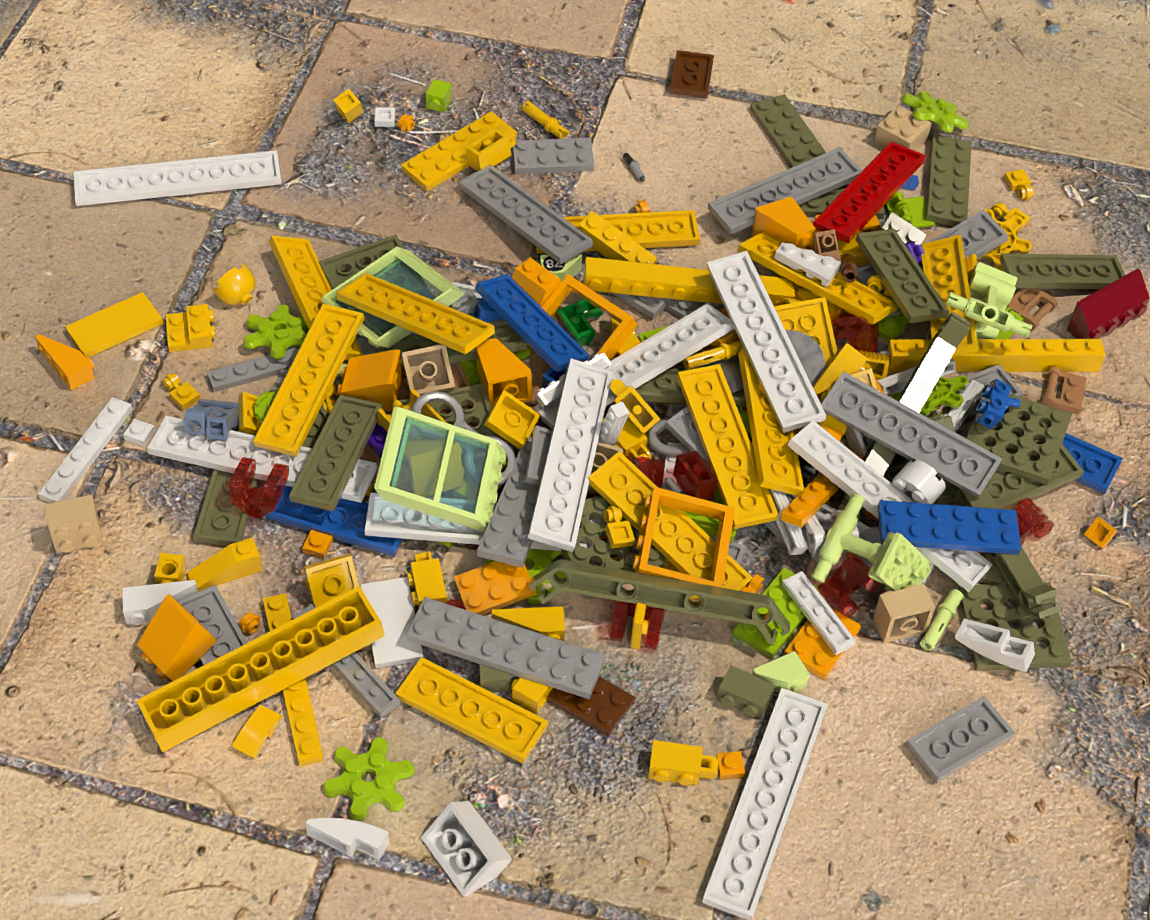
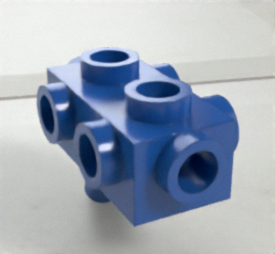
M996 378L990 382V385L987 384L981 392L983 398L976 409L978 412L976 422L992 429L1003 418L1004 412L1009 406L1016 408L1020 406V399L1009 397L1011 386Z

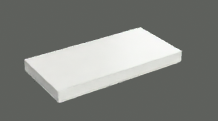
M408 577L361 584V589L380 618L385 633L384 637L371 643L375 668L418 662L423 657L421 645L406 640V634L415 618Z

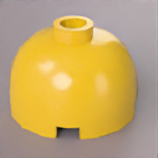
M241 264L243 268L239 270L236 267L229 270L217 281L219 284L217 289L213 287V292L222 302L228 305H238L240 303L245 305L252 300L256 281L252 271L245 264Z

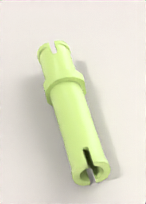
M950 590L944 603L939 605L937 615L920 642V646L927 651L933 650L950 619L955 617L956 609L964 597L959 590Z

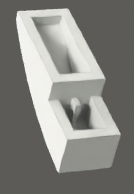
M964 619L955 635L956 640L975 652L1020 671L1027 672L1035 655L1033 642L1011 637L1009 630Z
M342 818L308 819L305 823L307 835L350 857L358 849L379 860L390 844L389 832L359 821Z

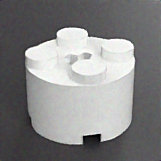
M917 459L915 462L909 460L892 480V484L915 503L933 504L946 488L943 479L939 481L935 476L937 474L936 470L927 463Z

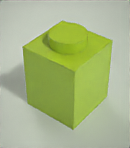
M433 79L426 93V109L445 113L452 99V83Z

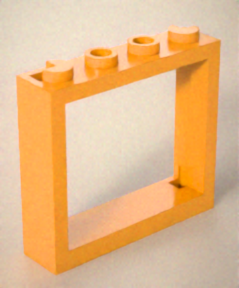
M567 274L542 308L552 316L569 293L573 291L620 323L619 326L598 351L599 355L605 353L609 361H611L638 324L631 315ZM527 343V346L534 351V349Z
M654 487L651 494L646 495L643 508H647L646 515H642L639 526L643 531L642 535L638 536L636 542V549H639L638 556L635 555L632 564L635 572L722 588L735 508ZM658 504L719 520L710 580L647 564Z

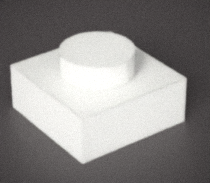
M376 107L375 127H395V108Z
M133 419L123 434L124 440L145 447L155 432V427L152 424Z

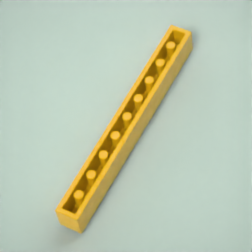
M586 257L583 284L593 291L723 304L708 270L591 257ZM759 275L772 304L775 301H780V298L795 299L793 281L787 278Z
M932 339L890 340L886 353L889 356L888 372L900 373L916 367ZM978 339L979 352L953 357L956 372H980L1000 364L1005 372H1048L1050 367H1058L1063 372H1099L1105 358V351L1101 339Z

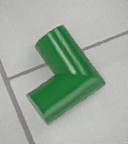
M583 299L557 309L556 315L571 337L580 346H585L595 337V330L588 321L602 316L603 311Z

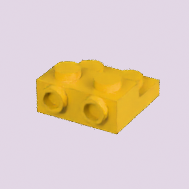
M208 304L186 306L187 312L166 314L169 352L213 347L212 338H216L215 326L211 325L210 322H214L213 309L209 310Z
M503 390L492 404L484 426L518 449H521L525 446L540 414L515 398L512 394Z

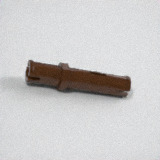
M845 254L842 258L841 273L846 282L852 283L856 280L858 267L855 264L854 256Z

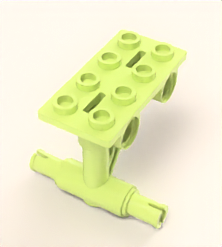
M981 262L977 264L969 283L971 298L966 299L950 292L945 305L963 311L964 316L975 320L977 339H996L999 330L1003 332L1012 331L1027 338L1030 334L1029 330L1032 329L1031 324L1017 320L1013 314L1005 311L1014 295L1017 277Z
M852 493L844 511L839 512L833 526L828 531L826 540L818 553L820 559L810 577L824 583L832 565L838 563L845 549L873 563L868 576L885 584V591H897L909 585H921L930 574L931 562L902 534L888 532L883 545L880 543L873 544L852 535L858 523V518L856 517L866 500L862 496Z

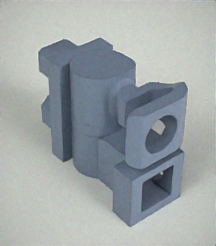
M199 399L198 404H195L193 408H188L185 412V433L205 435L207 425V439L227 441L229 431L232 427L234 428L239 424V403ZM190 421H193L194 424H200L201 430L193 431L189 425Z

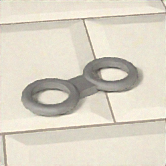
M426 392L418 397L412 406V412L421 414L422 407L428 402H443L453 411L455 417L454 426L477 433L464 422V413L458 401L445 392ZM414 426L419 434L428 440L446 437ZM486 435L497 440L505 450L506 469L502 473L501 481L498 483V486L503 485L507 482L510 472L515 469L516 459L513 450L500 438ZM453 439L459 443L464 454L463 464L467 474L472 480L480 484L482 473L476 469L473 463V453L479 447Z
M663 403V405L668 407L667 418L658 421L650 428L648 443L653 450L661 455L681 457L690 454L691 451L685 445L670 447L658 440V434L662 430L667 429L665 427L666 421L687 407V404Z

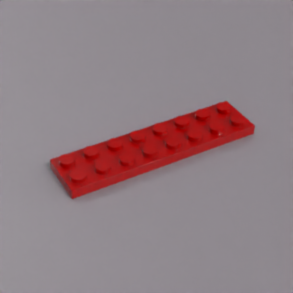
M890 142L813 222L815 230L823 232L835 229L837 239L850 243L857 233L865 227L925 162L926 155Z

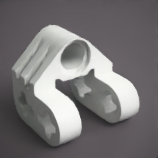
M844 510L833 511L831 513L832 526L839 512ZM813 515L801 529L808 543L809 552L818 562L820 559L818 553L826 540V533L816 516ZM855 527L852 535L859 537L858 529ZM844 549L838 563L832 565L830 570L840 567L854 553Z

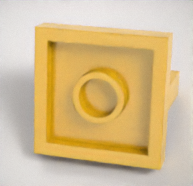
M350 553L304 566L306 577L303 578L305 587L311 594L315 608L359 586Z

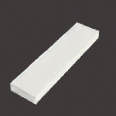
M802 571L782 581L784 589L835 655L855 646L856 640Z

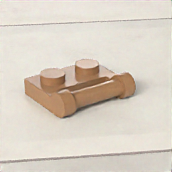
M1021 288L1012 297L1006 309L1009 307L1014 312L1021 314L1024 322L1031 324V330H1034L1039 325V321L1049 311L1054 310L1058 306V302L1054 297L1039 288ZM1039 302L1044 304L1033 316L1029 314Z
M1050 367L1047 373L1049 379L1046 394L1042 397V404L1079 415L1087 378L1063 372L1058 367ZM1057 381L1063 382L1060 399L1054 396Z

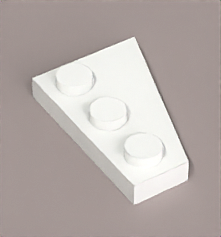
M783 242L776 250L774 259L792 269H802L806 272L805 276L811 279L816 277L822 280L821 284L825 287H828L841 265V262L833 257L822 256L812 250H804L791 243Z

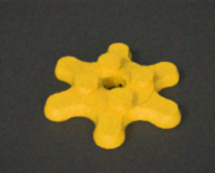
M984 209L1009 236L1008 241L981 256L977 261L987 258L990 262H994L996 269L1004 271L999 260L1002 253L1027 254L1032 249L1030 241L1016 236V231L1023 226L1024 219L1016 215L1010 217L1007 221L1001 222L995 219L994 212L991 209Z

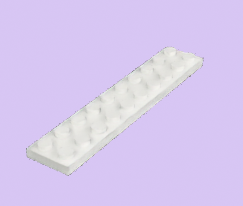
M277 150L74 171L76 206L282 184Z
M745 251L707 262V270L783 433L805 427L811 421L816 423L825 421L826 414L748 252Z
M707 303L610 361L611 365L605 370L613 372L611 382L614 379H619L627 387L632 385L636 389L735 328L728 317ZM609 388L606 406L617 398L611 388ZM560 398L544 408H541L539 404L533 407V410L540 414L539 418L552 430Z
M570 359L528 532V539L573 552L589 485L588 477L592 471L613 372Z
M165 416L147 447L148 453L151 455L294 487L312 451V448L302 446L297 457L256 447L253 442L254 435L232 430L229 431L227 441L207 439V425L205 435L185 433L184 420ZM190 421L189 425L193 431L201 430L200 424H194ZM359 459L341 498L361 503L375 475L377 464Z
M811 421L788 443V446L796 454L804 458L832 483L846 492L849 497H851L852 493H855L865 498L866 500L862 506L877 518L879 500L915 503L814 421ZM915 547L942 572L946 573L968 592L971 591L993 565L976 551Z
M370 493L365 525L366 536L479 545L485 533L386 501L379 493ZM440 498L439 501L440 503L470 513H474L476 501ZM494 503L493 512L497 503ZM589 518L591 522L600 523L597 518ZM533 540L530 548L561 551L560 548ZM579 542L580 546L590 548L586 542Z
M781 688L702 903L747 920L753 919L827 710V703Z

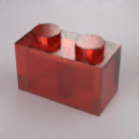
M698 451L677 455L673 476L682 490L688 496L713 501L718 480Z

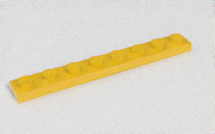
M286 593L263 598L269 631L292 620ZM306 678L283 689L299 767L324 761Z

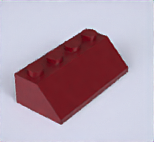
M1137 268L1078 301L1067 331L1076 339H1100L1106 333H1112L1120 325H1126L1134 317L1142 316L1147 310L1150 297L1141 271Z

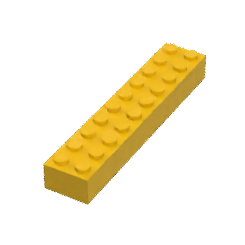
M357 586L136 700L159 747L162 752H165L384 637L385 633L382 622L361 587Z

